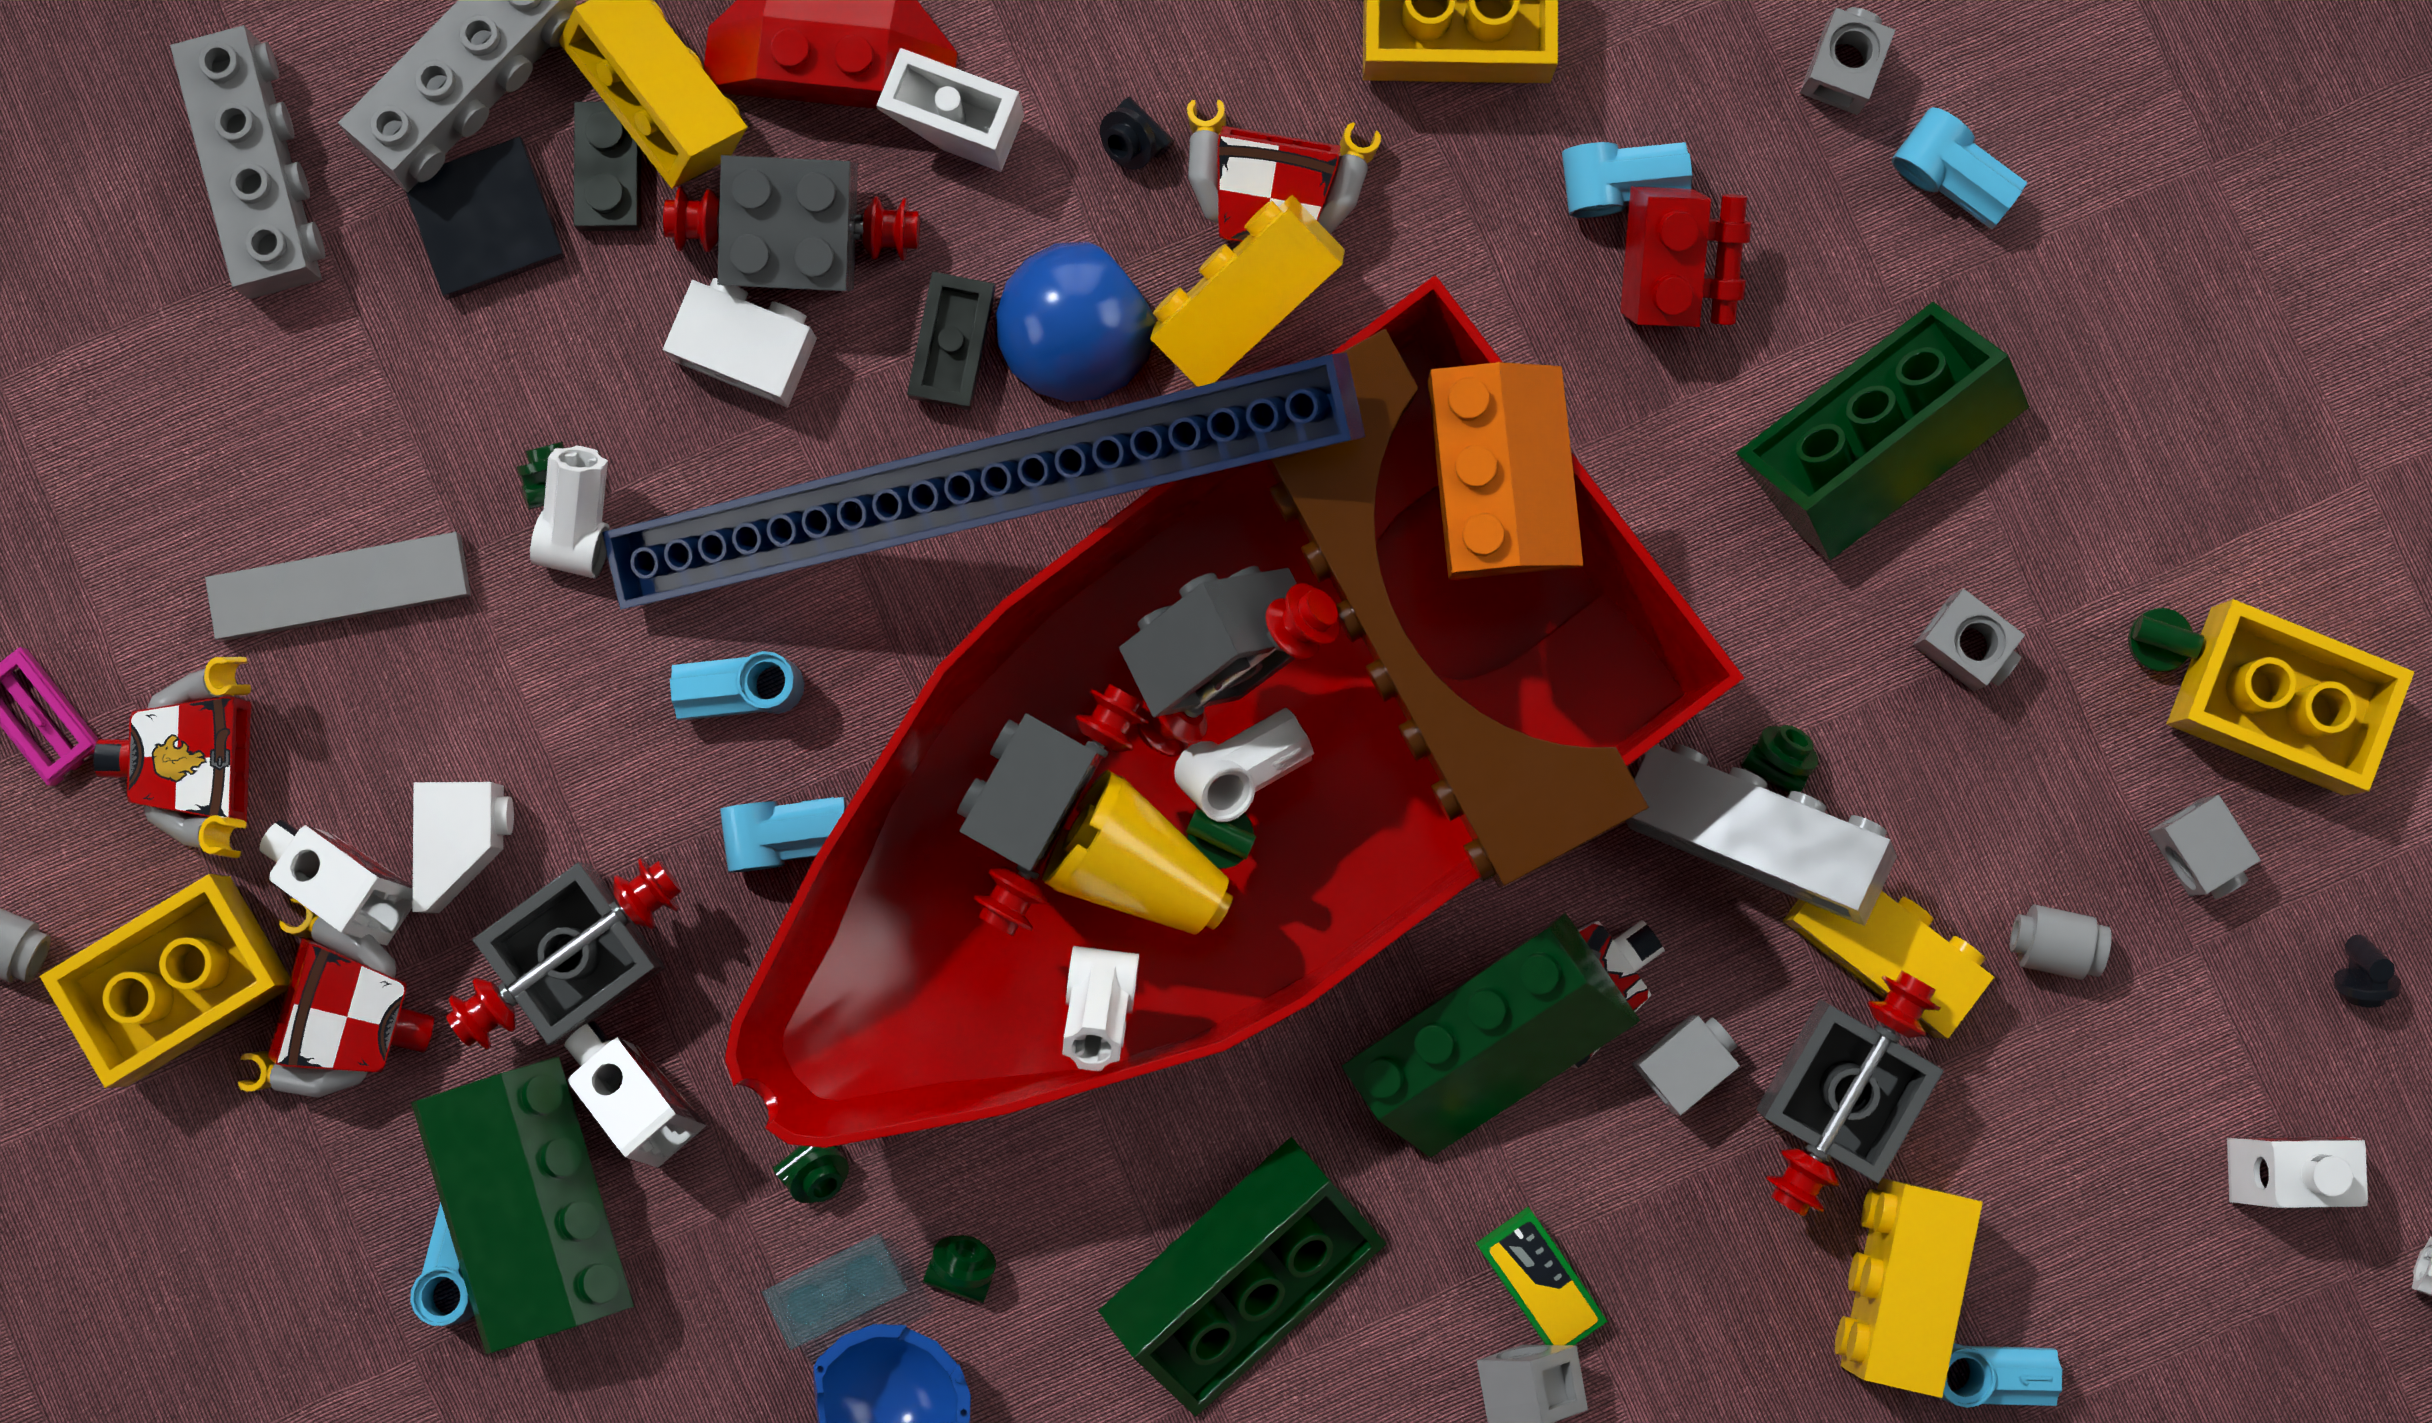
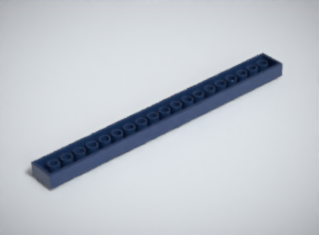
M1347 352L1337 353L604 531L602 535L619 607L622 610L1356 440L1366 436Z

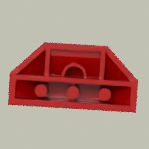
M736 0L708 27L703 69L721 93L877 109L876 105L900 48L956 69L958 53L917 0Z

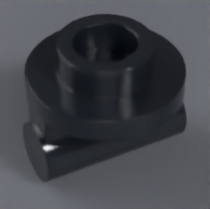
M1130 96L1123 100L1115 110L1107 114L1100 125V138L1106 153L1117 164L1127 169H1140L1155 157L1157 159L1160 158L1175 141Z
M2364 935L2350 937L2345 944V952L2349 956V968L2341 969L2335 973L2334 988L2339 993L2345 995L2346 1000L2353 1005L2368 1008L2383 1006L2386 1000L2397 997L2401 992V980L2394 975V964Z

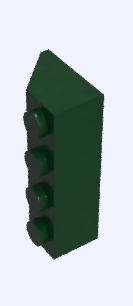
M1931 302L1737 451L1736 455L1793 530L1831 561L2030 406L2009 355L1935 302Z
M1565 912L1360 1049L1341 1067L1376 1118L1431 1158L1633 1027L1640 1019Z
M559 1056L411 1102L486 1354L567 1330L634 1307Z
M1290 1137L1177 1240L1172 1242L1166 1250L1136 1277L1124 1285L1098 1312L1131 1356L1196 1417L1387 1243L1298 1143Z

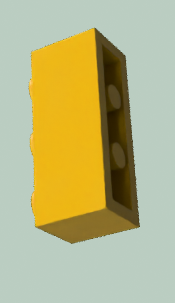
M588 0L574 7L558 42L671 189L721 164V155L731 156L748 126L741 119L736 105L721 93L704 71L696 53L683 44L666 22L661 8L655 1Z
M1293 195L1279 207L1272 200L1265 204L1245 225L1244 228L1250 234L1237 247L1231 250L1224 244L1218 248L1199 268L1198 271L1204 277L1189 292L1186 293L1181 287L1176 288L1154 310L1153 315L1158 321L1154 325L1150 339L1197 387L1215 383L1343 265L1345 249Z
M1881 890L1865 926L1800 899L1783 919L1784 923L1883 999L1886 998L1890 989L1882 979V976L1884 975L1895 981L1901 970L1934 988L1936 991L1930 1002L1941 1007L1940 1011L1924 1010L1918 1021L1922 1028L1934 1038L1948 1039L1994 979L1993 975L1981 967L1985 957L1977 949L1957 936H1953L1948 942L1929 927L1934 918L1921 906L1904 896L1897 903Z

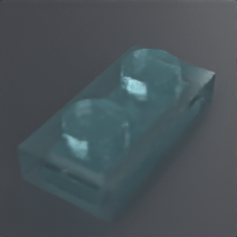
M881 1232L765 1289L762 1291V1294L789 1350H792L907 1292L909 1289Z

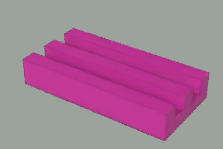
M19 647L0 662V681L61 758L52 763L1 698L0 726L48 786L55 787L64 780L63 776L70 770L75 771L84 764L83 760L87 756L94 754L95 745L99 739L29 650ZM18 667L21 669L78 741L75 747L69 744L13 673Z

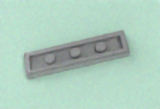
M458 532L205 577L214 637L218 641H227L471 596L462 538Z

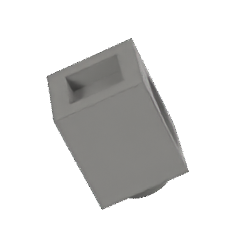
M1836 7L1824 26L1799 93L1858 115L1871 97L1895 29L1882 25V19L1868 10L1850 7L1844 11ZM1848 44L1858 49L1863 58V66L1850 68L1843 65L1836 57L1835 46Z
M1963 588L1948 597L1914 642L1913 646L1969 689L1975 691L1987 686L1990 681L1999 686L2010 675L2021 659V655L2015 652L2014 649L2024 638L2025 634ZM1965 628L1978 630L1986 640L1987 651L1981 661L1970 659L1961 649L1960 636Z
M2220 795L2200 798L2148 831L2189 896L2205 895L2211 892L2214 899H2219L2244 885L2249 880L2244 871L2261 861Z
M1689 1015L1632 1063V1066L1670 1112L1680 1116L1740 1067L1730 1054L1737 1048V1045L1728 1032L1713 1017L1704 1023L1696 1015Z
M1522 1344L1477 1360L1488 1423H1554L1588 1410L1578 1350L1575 1345Z

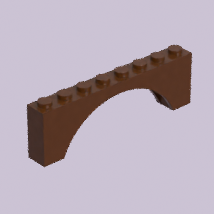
M1384 329L1341 352H1347L1366 437L1265 460L1277 481V484L1269 487L1268 490L1285 522L1288 524L1297 519L1306 534L1309 543L1302 546L1301 551L1317 581L1321 583L1330 578L1342 600L1336 606L1339 622L1351 642L1362 637L1371 653L1374 662L1365 667L1380 697L1384 702L1395 697L1407 719L1406 722L1398 725V728L1408 749L1417 762L1427 757L1440 781L1431 785V789L1439 806L1449 821L1460 817L1473 841L1463 845L1473 868L1482 881L1493 877L1498 888L1646 810L1649 806L1616 747L1588 748L1557 744L1528 736L1498 723L1461 699L1439 679L1418 654L1402 629L1389 601L1380 572L1375 543L1374 509L1376 486L1386 447L1400 419L1413 402L1418 386L1387 330Z

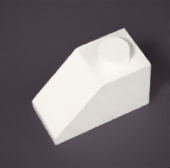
M900 48L876 105L878 110L940 149L1000 172L1004 167L1024 118V111L1018 91Z
M414 782L412 912L440 913L503 850V836L512 834L514 824L513 801L510 796H504V785L493 782Z

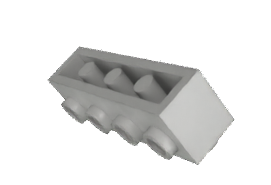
M458 0L361 98L338 124L353 146L408 193L418 182H425L431 179L440 170L445 161V154L462 137L473 135L483 126L489 116V109L506 91L513 92L527 81L533 70V64L549 47L555 48L560 46L558 42L574 7L577 6L575 0Z
M243 25L171 44L174 63L232 287L246 298L253 299L322 280L317 260L325 259V248L315 222L307 223L302 200L310 198L309 186L301 164L298 161L294 163L291 161L286 140L294 139V128L284 102L276 103L271 81L279 79V70L269 43H261Z
M1673 744L1671 751L1658 745L1648 750L1634 781L1649 808L1625 820L1631 830L1863 926L1866 925L1897 858L1891 839L1885 837L1886 829L1860 816L1851 815L1849 821L1846 822L1826 814V805L1801 792L1791 791L1789 797L1786 798L1765 789L1767 782L1747 770L1732 767L1730 773L1727 774L1707 766L1709 759L1706 756L1681 744Z

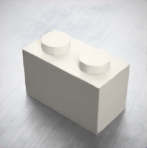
M713 278L710 286L692 280L662 350L673 362L788 408L817 340L812 329L804 325L807 316L777 302H771L768 310L745 301L748 296L747 291L738 286L717 285V278Z

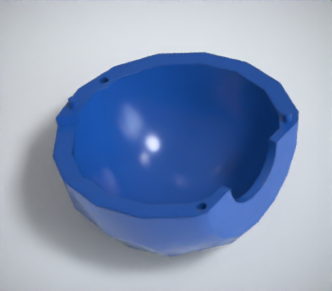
M1090 242L1055 243L1027 257L1007 280L996 311L998 347L1011 372L1036 393L1065 402L1100 399L1126 386L1146 364L1154 344L1150 337L1156 319L1146 300L1115 260L1101 247Z
M872 1324L845 1334L828 1348L814 1365L813 1382L818 1423H970L971 1394L960 1364H957L937 1341L907 1328V1325Z

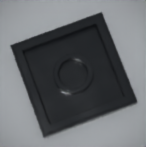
M520 136L444 163L431 179L425 182H418L408 193L406 192L441 293L447 300L566 257L525 142Z

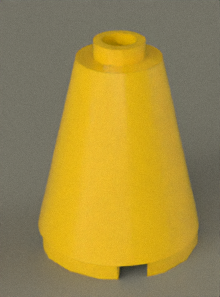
M1109 770L1104 771L1094 781L1076 806L1075 810L1080 813L1069 831L1063 828L1056 840L1042 873L1044 883L1052 887L1054 891L1194 935L1198 934L1205 926L1214 930L1225 917L1233 900V896L1226 892L1229 878L1123 776H1118Z

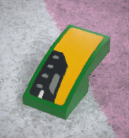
M1526 1207L1475 1243L1545 1345H1575L1608 1322L1529 1207Z

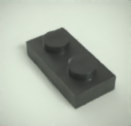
M604 101L574 102V227L578 231H641L640 147Z
M932 271L907 392L909 399L971 411L996 290L994 283Z

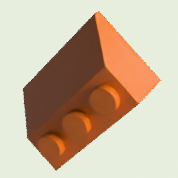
M1497 362L1431 369L1428 378V391L1449 581L1583 567L1562 366Z

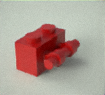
M1631 186L1620 313L1637 325L1700 327L1702 298H1712L1710 322L1721 325L1736 324L1738 300H1744L1746 279L1740 278L1743 243L1750 242L1751 222L1745 221L1747 196L1723 194L1720 218H1710L1711 198L1694 189ZM1708 241H1718L1715 275H1705Z

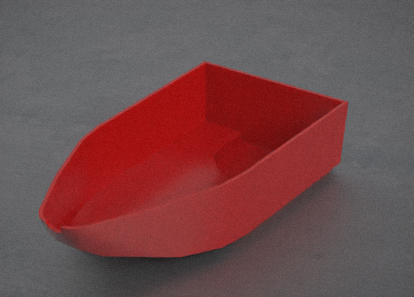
M1436 275L1330 353H1341L1386 329L1418 386L1416 396L1400 419L1381 461L1374 509L1376 551L1389 601L1402 629L1418 654L1435 675L1457 696L1480 713L1498 723L1537 739L1562 745L1588 748L1616 747L1624 763L1628 766L1745 678L1572 452L1583 567L1449 581L1428 378L1431 369L1502 361ZM1261 461L1256 465L1252 463L1153 486L1004 598L935 668L814 858L732 1020L725 1062L733 1087L736 1085L746 1086L763 1098L769 1116L767 1125L764 1127L766 1130L787 1144L827 1148L1005 1115L1226 1051L1310 1005L1479 878L1463 845L1473 841L1460 817L1452 821L1447 819L1432 792L1431 785L1440 780L1427 757L1418 762L1415 760L1398 728V725L1406 722L1407 719L1395 697L1384 702L1367 673L1365 666L1374 662V659L1362 637L1351 642L1340 624V632L1336 640L1327 645H1320L1318 652L1310 659L1302 660L1295 658L1240 700L1204 707L1207 717L1206 734L1199 741L1188 743L1187 748L1200 741H1213L1221 744L1286 707L1296 716L1300 726L1307 734L1315 753L1312 755L1310 762L1255 792L1253 802L1244 813L1250 819L1254 835L1257 837L1246 860L1244 859L1236 866L1220 869L1229 878L1226 892L1233 896V900L1225 917L1214 930L1205 926L1198 934L1194 935L1054 891L1052 887L1045 884L1042 880V873L1053 847L1040 870L1036 871L1040 874L1037 880L1030 878V880L1042 887L1048 901L1046 905L1031 904L1025 914L1033 927L1032 931L1019 925L1014 936L978 917L984 905L973 899L974 896H990L996 886L988 871L994 868L1008 867L1019 872L1016 869L1018 864L959 832L966 818L957 814V810L976 778L985 782L988 781L999 759L990 755L991 749L1009 719L1020 724L1025 713L1084 746L1088 741L1092 742L1093 739L1081 733L1075 719L1076 715L1091 716L1098 703L1091 695L1090 690L1093 689L1103 695L1108 685L1111 684L1140 701L1144 700L1119 647L1140 631L1138 622L1143 617L1157 609L1174 605L1182 598L1179 590L1191 580L1202 575L1215 573L1218 579H1224L1251 566H1258L1261 572L1289 568L1297 584H1309L1326 592L1336 605L1342 602L1330 578L1319 583L1307 564L1301 547L1308 544L1309 540L1298 520L1296 519L1287 524L1277 509L1268 490L1269 487L1277 484V481L1266 461ZM1132 724L1126 736L1135 748L1132 751L1116 753L1104 747L1103 749L1109 753L1106 758L1103 757L1076 806L1094 781L1104 771L1109 770L1118 776H1123L1188 839V833H1186L1195 810L1201 809L1176 783L1174 770L1180 755L1174 757L1165 756L1151 749L1141 739L1137 724ZM1074 808L1063 828L1069 831L1080 812ZM1073 946L1139 954L1132 1014H1126L1127 1024L1120 1061L1106 1065L1102 1071L1079 1069L1070 1057L1062 1054L1069 1006L1066 1005V993Z

